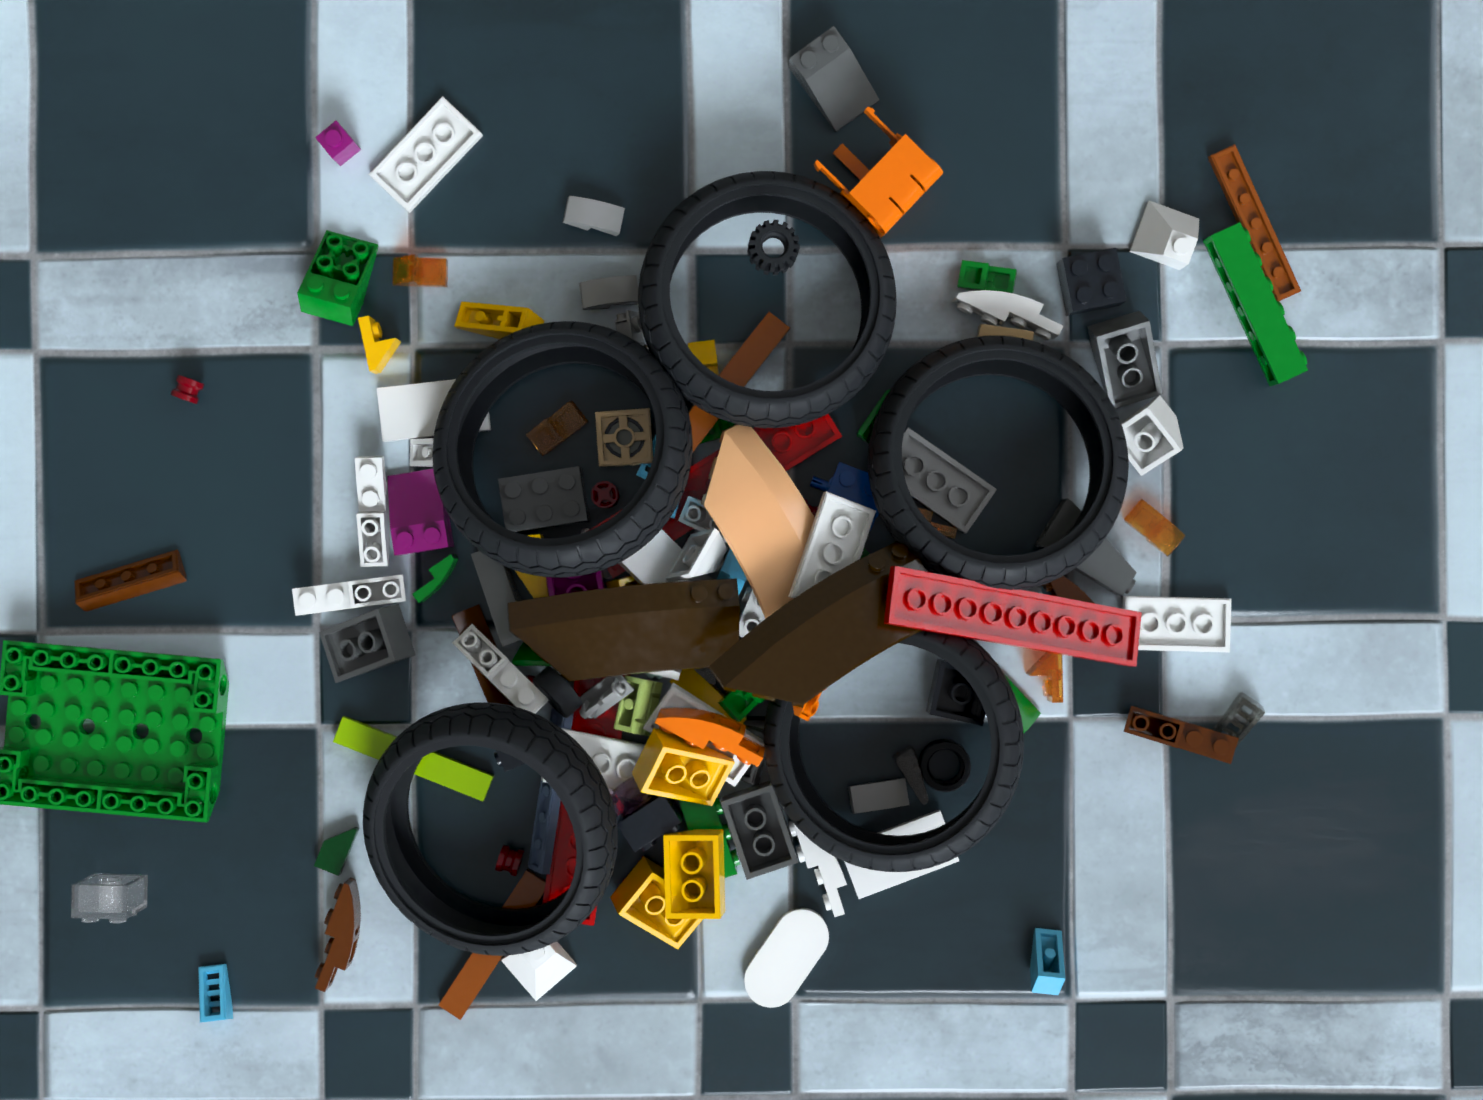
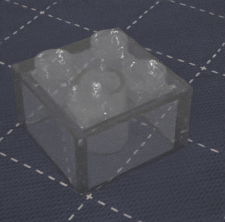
M92 874L73 884L71 918H82V922L85 923L97 922L99 919H109L110 923L126 922L128 918L136 916L139 911L147 907L148 875Z

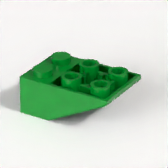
M326 230L297 292L301 312L353 326L364 302L379 248L378 244Z

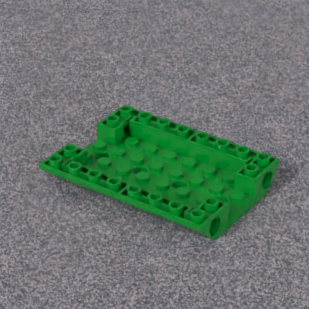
M3 640L0 695H8L4 746L0 747V805L209 822L220 791L229 681L223 659ZM33 714L38 715L41 719V725L38 729L30 724V717ZM86 719H91L95 724V729L92 733L86 732L83 728V723ZM140 723L148 727L149 732L146 738H142L137 734V726ZM193 728L199 729L202 733V739L199 743L192 741L190 738V732Z

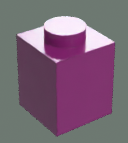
M334 121L315 137L339 166H342L361 150L337 121Z

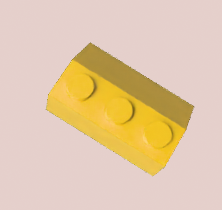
M695 829L664 834L666 919H721L726 911L723 829Z

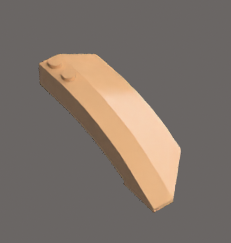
M735 424L722 431L719 441L721 443L718 456L714 457L708 478L710 483L707 494H703L700 505H704L734 553L766 619L793 600V598L788 596L815 517L783 466L753 428Z

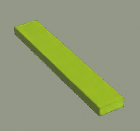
M343 716L333 742L379 760L397 736ZM437 752L424 756L414 773L417 776L480 801L485 800L494 777L493 774Z

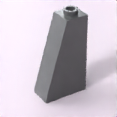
M1068 498L1062 499L1034 545L1044 549L1060 541L1073 527L1080 516L1081 510ZM1106 538L1093 554L1074 569L1119 596H1123L1124 593L1128 594L1136 582L1133 578L1137 572Z
M477 549L478 552L472 553L471 557L501 645L504 647L521 640L509 631L507 603L522 601L510 568L492 560Z

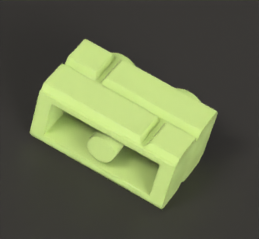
M625 675L624 678L635 690L619 701L614 729L650 736L651 733L643 729V727L659 704L663 683Z

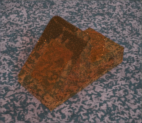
M415 254L393 258V286L447 287V259L419 258Z
M1046 652L1026 672V675L1047 676V680H1043L1042 684L1043 695L1047 696V700L1052 703H1063L1062 655Z

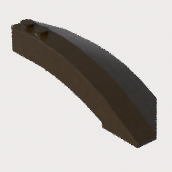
M896 541L835 572L782 606L709 666V669L724 690L732 692L741 690L752 693L753 697L771 701L780 699L792 702L793 706L803 708L805 703L858 666L900 641L922 631L884 624L890 567L899 566L925 572L926 570L920 558L912 554L906 545Z
M737 579L621 586L507 603L509 631L526 643L547 664L549 663L561 673V676L568 682L639 673L709 668L714 661L739 641L740 603Z

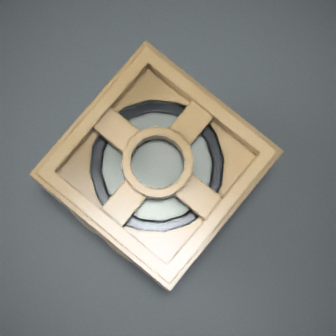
M650 408L595 412L599 467L635 466L652 463L653 444Z

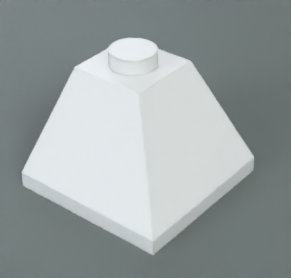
M1148 201L1129 252L1181 270L1189 264L1196 246L1199 218Z
M1160 395L1121 423L1127 443L1128 460L1141 476L1184 448L1177 416Z
M716 528L690 534L665 579L672 582L718 571L725 561L723 557L728 550L720 532Z
M557 941L531 952L506 955L501 960L536 1001L577 966L575 961Z

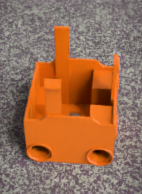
M867 107L864 113L891 139L889 143L892 148L869 170L843 143L833 152V155L860 180L851 191L818 160L815 161L814 167L817 171L820 170L841 190L840 195L846 198L864 215L881 239L939 179L943 171L906 134L901 136L896 133L895 135L874 114L875 110Z

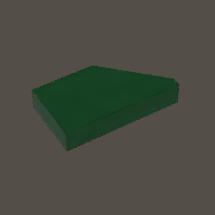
M354 827L326 839L322 844L314 866L337 876L341 875L360 828Z

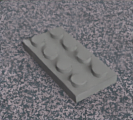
M907 428L904 432L902 465L906 484L912 498L966 534L997 489L910 428Z

